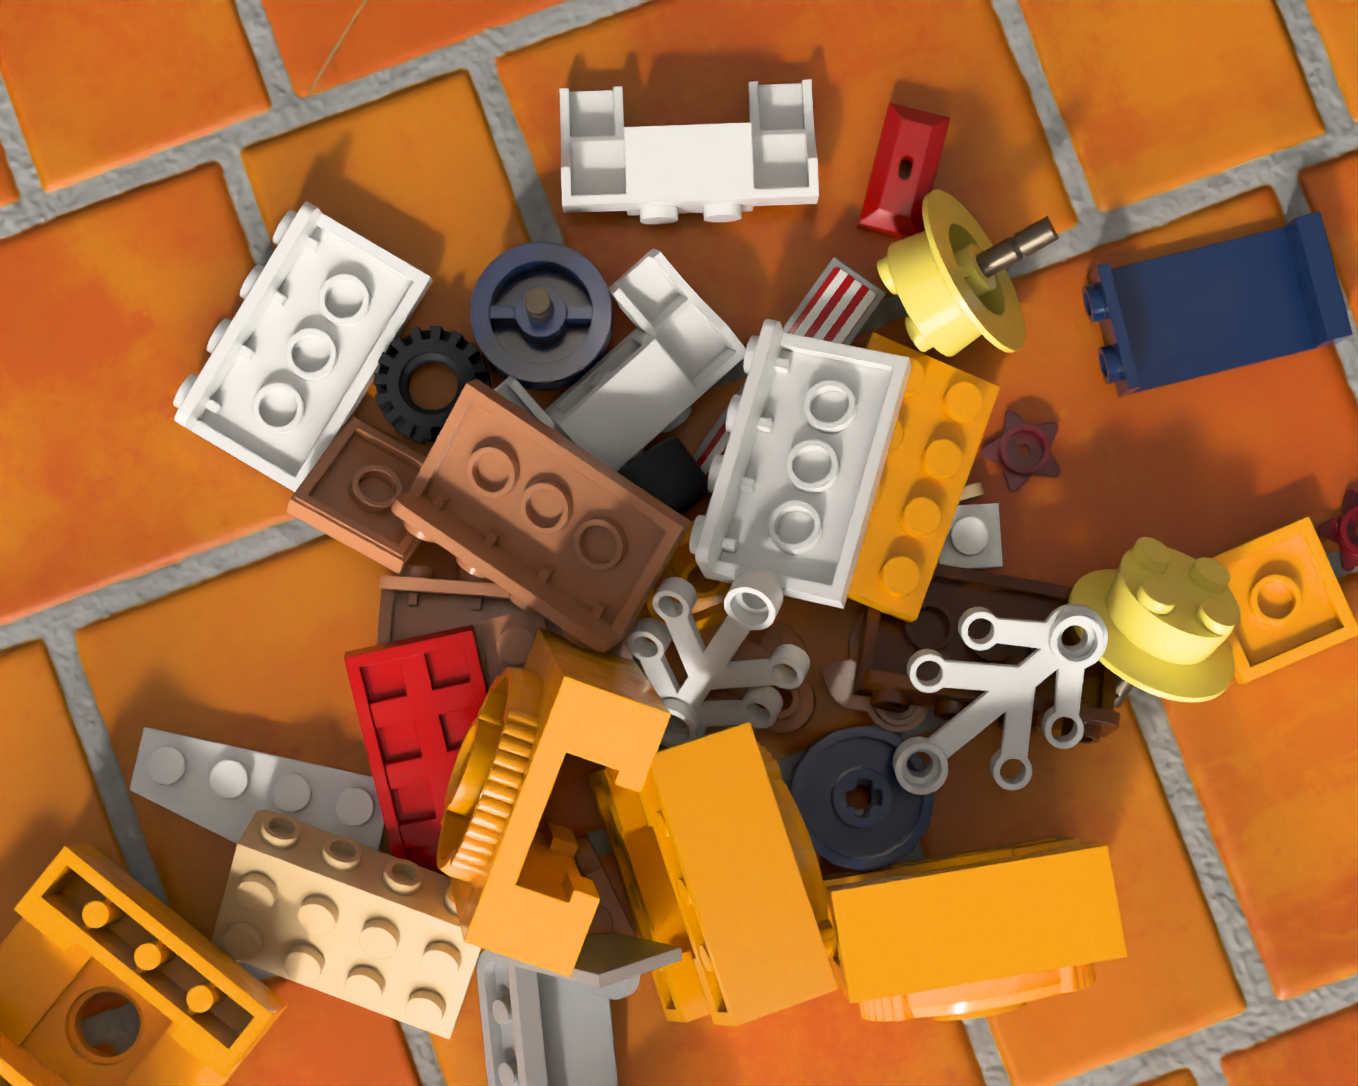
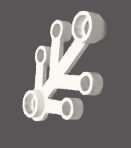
M752 569L741 573L735 578L724 599V608L728 615L707 648L691 614V610L697 600L695 588L688 581L679 577L666 578L660 584L652 599V605L655 612L665 620L666 625L654 618H643L636 623L627 640L630 652L640 660L648 681L671 713L660 744L670 748L704 736L707 727L741 725L750 722L751 726L756 728L771 727L782 709L783 699L780 693L770 685H776L783 689H795L802 684L810 668V659L804 650L792 644L778 646L770 659L729 662L749 631L763 630L769 627L782 606L783 592L780 582L769 571ZM668 596L678 599L681 603L674 602ZM644 637L650 638L655 643L647 641ZM671 639L674 641L688 674L681 688L664 654ZM782 664H787L791 666L794 670H790L784 667ZM749 687L743 700L704 701L710 690ZM755 703L761 704L767 709H763L757 706Z
M1082 604L1060 606L1053 610L1045 621L995 617L990 610L984 607H973L962 614L958 622V631L965 644L971 649L984 651L992 648L996 643L1037 648L1018 665L944 660L940 653L932 649H922L914 653L908 661L907 674L913 686L919 691L934 693L942 688L983 690L985 692L929 738L921 736L912 737L898 746L894 753L892 764L900 785L908 792L917 795H926L938 790L948 776L947 759L1004 713L1001 749L992 756L990 771L996 783L1005 790L1015 791L1025 787L1031 780L1033 773L1031 762L1028 759L1035 687L1054 671H1056L1054 706L1044 713L1041 719V730L1048 742L1056 748L1068 749L1078 744L1084 734V724L1079 717L1084 669L1095 664L1102 657L1108 642V632L1104 621L1088 606ZM979 618L989 620L991 622V629L987 636L982 639H973L968 636L969 625L974 620ZM1073 625L1083 627L1084 636L1080 643L1074 646L1062 644L1061 637L1066 628ZM925 661L938 663L940 671L937 677L930 681L918 679L916 672L921 663ZM1069 717L1073 719V728L1069 734L1062 737L1052 734V725L1058 718ZM916 752H924L930 756L929 765L922 771H912L907 767L909 757ZM1018 759L1022 762V770L1017 776L1005 778L1000 775V768L1005 761Z

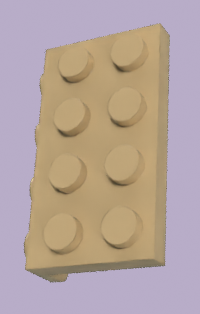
M270 810L257 811L237 843L211 942L233 959L449 1040L457 1024L482 950L480 947L463 942L449 877L420 867L412 861L399 859L364 846L348 837L337 836L297 821L289 815Z

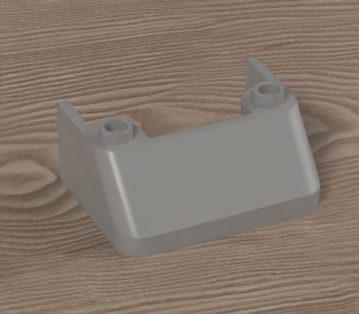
M615 932L586 935L571 977L484 950L477 962V982L488 1086H618L610 999L617 1000L632 995L638 988L640 974L681 961V947Z

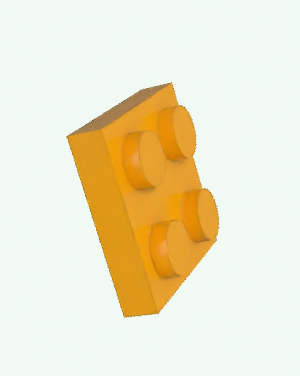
M1309 516L1211 557V559L1219 562L1228 570L1231 580L1227 586L1236 598L1240 609L1239 625L1225 639L1233 651L1235 659L1234 675L1238 685L1250 682L1358 635L1356 621Z

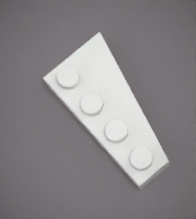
M144 727L129 790L236 844L239 842L255 813L259 810H270L289 815L297 821L337 836L348 837L359 844L381 852L386 828L373 776L155 728Z

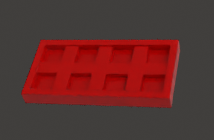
M473 624L347 651L344 655V662L392 856L412 861L420 867L447 877L449 876L437 867V850L442 828L441 819L444 813L447 786L465 735L474 719L477 718L480 707L488 693Z

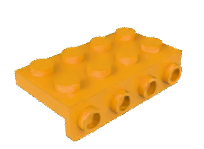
M872 332L859 348L909 357L912 368L847 598L904 622L912 623L918 618L1000 387Z

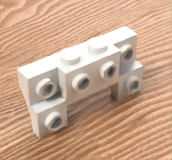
M812 79L802 80V83L758 85V81L749 82V123L624 127L623 86H615L613 90L569 92V88L559 89L561 187L564 213L627 211V216L640 215L641 223L652 225L677 222L678 214L703 213L704 220L708 222H731L740 220L742 218V211H753L754 206L817 204L818 158L814 129Z
M654 248L608 288L612 299L631 320L636 329L547 409L543 411L513 377L509 376L494 389L616 472L644 453L643 448L659 433L670 432L681 425L691 413L690 406L744 358L746 351L745 346L729 326L697 295L661 251Z

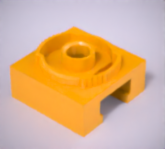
M538 628L524 668L508 667L500 676H495L480 707L477 718L474 719L465 735L454 763L445 795L444 813L441 819L442 828L437 850V867L450 878L463 942L571 977L598 907L600 896L593 880L580 875L574 860L578 844L572 830L547 822L543 833L536 830L566 753L607 766L606 769L615 785L638 793L642 792L671 713L636 662L609 652L602 653L581 649L569 642L564 636Z
M750 722L658 751L641 793L615 785L607 769L587 775L639 937L681 947V961L651 971L667 1021L687 1023L711 1014L714 1025L739 1026L839 989L829 961L832 945L834 944V929L828 919L825 889L816 853L801 813L789 789L782 780L777 760L773 759L772 754L767 752L766 748L756 741Z
M1065 835L892 864L864 871L856 870L822 876L828 919L834 929V944L832 945V952H830L829 957L838 987L850 1004L859 1002L860 1014L862 1019L888 1022L934 1016V1020L954 1021L1002 1014L1027 1006L1028 1001L1060 993L1075 992L1091 986V984L1096 982L1093 963L1127 957L1108 845L1092 842L1079 845L1078 838Z
M84 842L63 847L14 908L22 918L0 944V1086H224L289 1004L92 844ZM114 992L121 994L132 1002L138 1012L140 1020L139 1033L133 1045L125 1052L118 1054L101 1052L95 1049L83 1034L81 1020L84 1008L89 1000L98 993Z

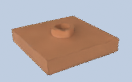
M351 415L292 495L286 512L400 574L422 540L407 531L403 524L404 521L391 511V507L398 495L409 491L427 456Z

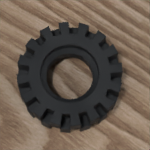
M430 326V330L421 331L420 327L409 330V336L400 339L399 336L390 343L392 345L390 351L387 354L382 352L378 360L380 364L379 372L374 373L373 384L377 390L375 398L384 414L383 416L404 437L407 436L414 442L424 445L425 442L435 443L467 382L478 379L492 388L487 365L474 344L464 339L462 334L454 330L452 332L444 331L440 326ZM432 362L442 363L451 368L456 374L458 389L454 399L446 407L438 410H426L417 406L412 401L409 393V382L413 373L420 366Z

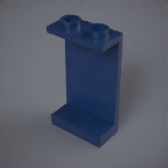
M1320 211L1295 217L1282 228L1111 269L1110 263L1097 265L1087 276L1089 285L1082 288L1087 316L1091 323L1099 322L1105 346L1098 348L1101 372L1107 384L1115 383L1118 397L1335 345L1353 335Z

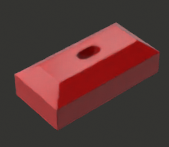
M893 103L888 104L857 228L900 239L922 232L924 225L922 203L924 197L932 192L950 121L949 117ZM904 159L909 160L912 164L910 176L906 180H902L898 176L900 162Z

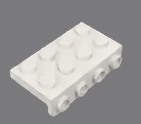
M308 201L302 205L298 213L291 209L283 217L273 236V243L278 246L265 267L257 264L251 270L240 290V297L245 299L232 321L225 318L216 327L206 349L211 353L210 358L199 376L191 373L184 380L173 402V405L179 408L174 421L294 492L349 417L355 412L374 380V373L379 372L380 364L378 360L382 352L387 354L392 348L390 343L398 336L400 337L433 282L429 275L324 215L318 207Z
M765 319L760 336L752 335L746 347L743 367L744 372L748 376L742 395L735 394L728 407L726 431L730 433L724 455L717 454L712 461L708 476V491L712 493L706 516L698 515L693 524L689 543L690 553L695 554V560L705 578L732 584L741 573L752 569H763L772 573L779 580L783 596L844 609L911 372L910 359L905 356L784 333L780 321Z

